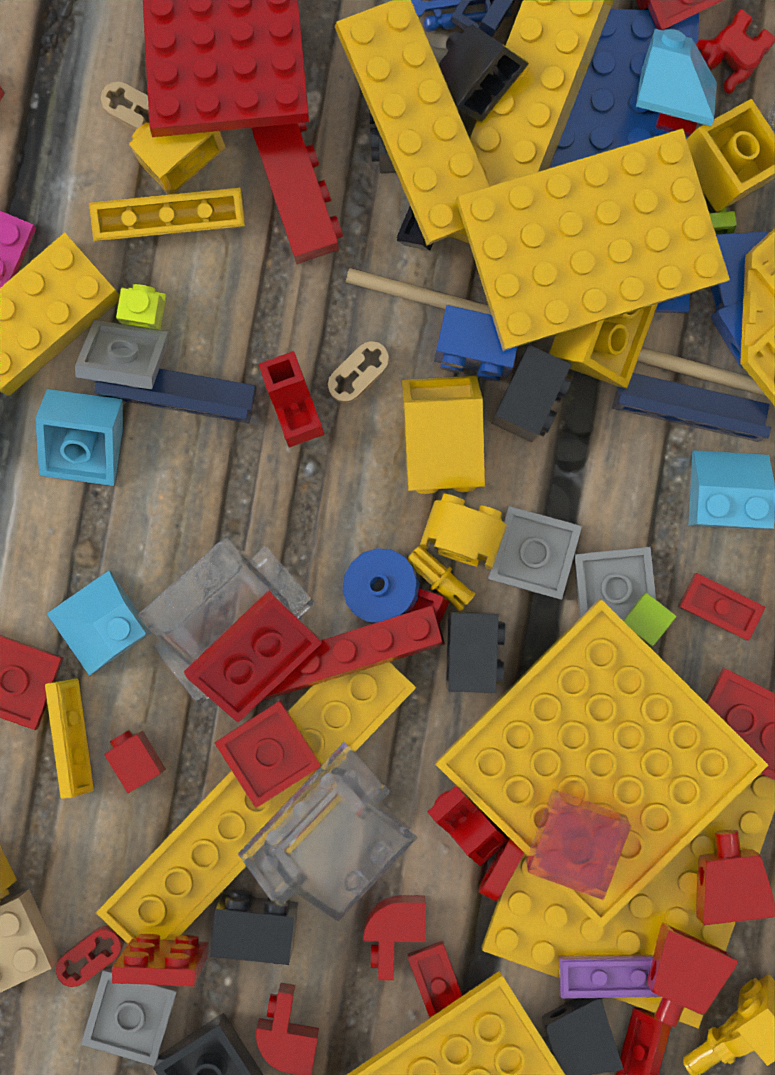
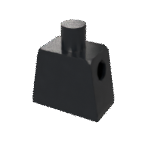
M472 24L464 32H454L448 37L446 41L448 52L438 65L455 106L482 123L529 63Z
M575 998L542 1016L547 1036L542 1037L565 1075H592L623 1070L601 998Z

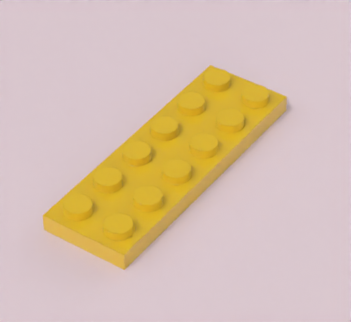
M392 0L337 21L335 24L336 32L426 244H432L464 231L465 228L456 202L457 196L489 187V184L412 1Z

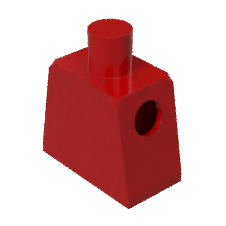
M738 830L715 832L717 853L703 854L698 859L697 919L705 926L775 917V900L760 854L753 849L741 850Z
M662 922L647 979V985L650 990L662 997L654 1017L667 1025L676 1027L684 1008L701 1015L705 1014L735 969L738 961L729 952Z

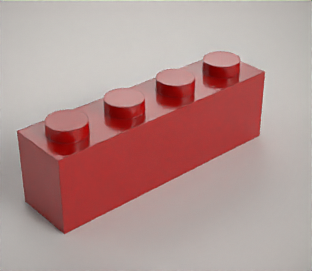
M306 123L251 128L296 264L338 251L337 239L342 238L343 234L337 216L329 217L325 203L331 202L325 180L317 182L313 168L318 167L319 162L313 144L305 146L301 134L307 131Z

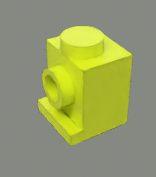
M133 284V288H121L116 319L124 325L161 330L167 295L155 292L156 289L140 284Z

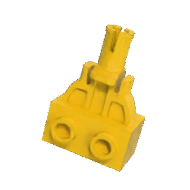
M767 974L760 980L754 978L748 981L739 991L738 1010L719 1028L712 1027L709 1029L707 1041L683 1057V1064L690 1075H701L720 1061L725 1064L727 1062L732 1064L735 1062L736 1057L747 1055L752 1051H755L767 1066L775 1061V980L770 974Z

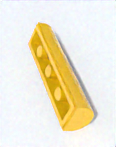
M241 188L89 203L93 241L246 226Z

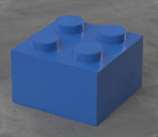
M446 305L434 362L441 363L440 368L449 372L462 373L463 368L478 371L477 377L485 380L500 381V377L507 378L514 365L517 347L503 351L492 315Z

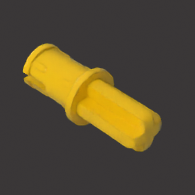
M418 546L408 556L407 560L416 572L431 584L429 589L432 591L436 589L459 612L475 596L476 593L474 591H471L451 573L452 568L450 566L444 567L425 548Z

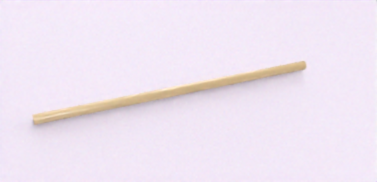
M349 268L346 283L441 309H446V305L492 315L489 305ZM642 347L637 362L766 396L751 376Z

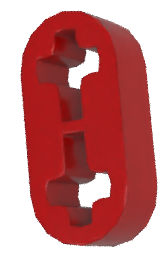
M506 836L508 841L498 850L478 890L479 893L495 902L502 895L524 855V852L508 836Z
M110 926L97 928L59 959L56 965L58 980L68 987H78L84 984L118 957L124 945L123 939ZM99 936L104 940L110 937L114 941L110 947L112 953L105 949L96 956L94 955L92 950L100 943ZM83 957L87 959L88 962L80 969L82 976H79L76 972L71 975L67 973L66 969L70 965L69 959L73 963L78 962Z

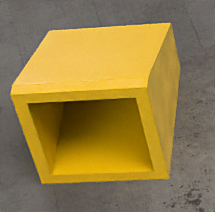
M477 376L402 380L408 491L416 490L420 494H432L437 492L438 489L453 488L455 491L469 492L475 490L476 487H485L483 398Z

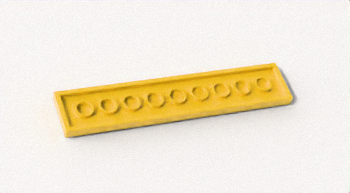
M391 662L311 686L288 712L322 766L257 808L254 807L231 770L99 908L96 914L127 944H129L131 939H137L139 934L160 935V940L175 941V938L180 936L416 689V686Z

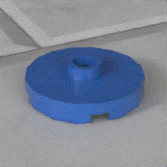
M377 548L362 553L352 561L344 575L342 590L346 604L354 615L370 624H374L407 613L411 606H414L418 598L419 581L416 570L404 556L390 549ZM384 580V588L379 592L374 591L375 582Z

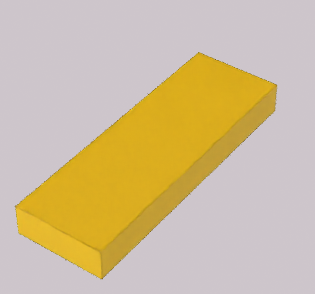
M76 678L45 684L60 797L61 799L73 798L94 791L79 680Z

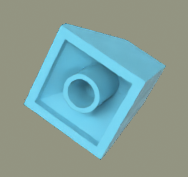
M654 29L641 69L636 107L712 126L715 113L717 82L693 39L674 29H666L664 31Z
M107 571L47 613L89 676L153 633L111 571Z

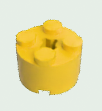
M443 494L441 501H434L420 546L428 550L430 543L434 544V547L438 548V555L478 567L480 560L486 561L485 568L492 570L507 524L502 521V512L482 505L477 511L464 505L465 500L450 494Z

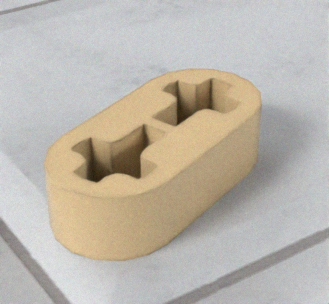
M119 81L111 82L104 87L100 99L107 115L135 131L146 123L144 117L138 113L141 110L149 115L148 95ZM124 93L126 102L132 107L129 109L123 105H118L116 109H113L114 105L110 98L112 96L119 97Z
M374 341L365 342L359 346L329 377L328 388L332 398L346 404L353 402L363 394L388 368L389 356L386 348L379 342ZM366 351L374 354L376 351L380 352L379 362L381 365L378 368L370 365L362 373L359 368L365 363V356L363 354ZM356 373L358 377L352 383L353 393L349 395L344 391L338 394L336 390L339 386L336 380L339 377L347 380Z

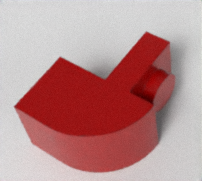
M292 351L259 363L265 386L275 408L288 447L290 448L325 435L295 352Z
M457 786L450 791L442 793L436 799L434 806L427 811L433 820L451 835L466 855L479 866L486 862L508 841L489 817Z
M425 895L392 896L379 902L369 913L364 926L363 941H379V945L371 944V968H378V980L394 981V942H425Z
M280 983L278 994H270L266 1017L274 1019L259 1018L256 1027L258 1049L265 1061L279 1071L296 1075H312L319 1028L289 1023L295 985Z

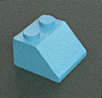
M47 389L35 417L39 476L114 486L123 432L122 399Z
M692 451L688 526L749 530L774 529L775 482L769 455Z

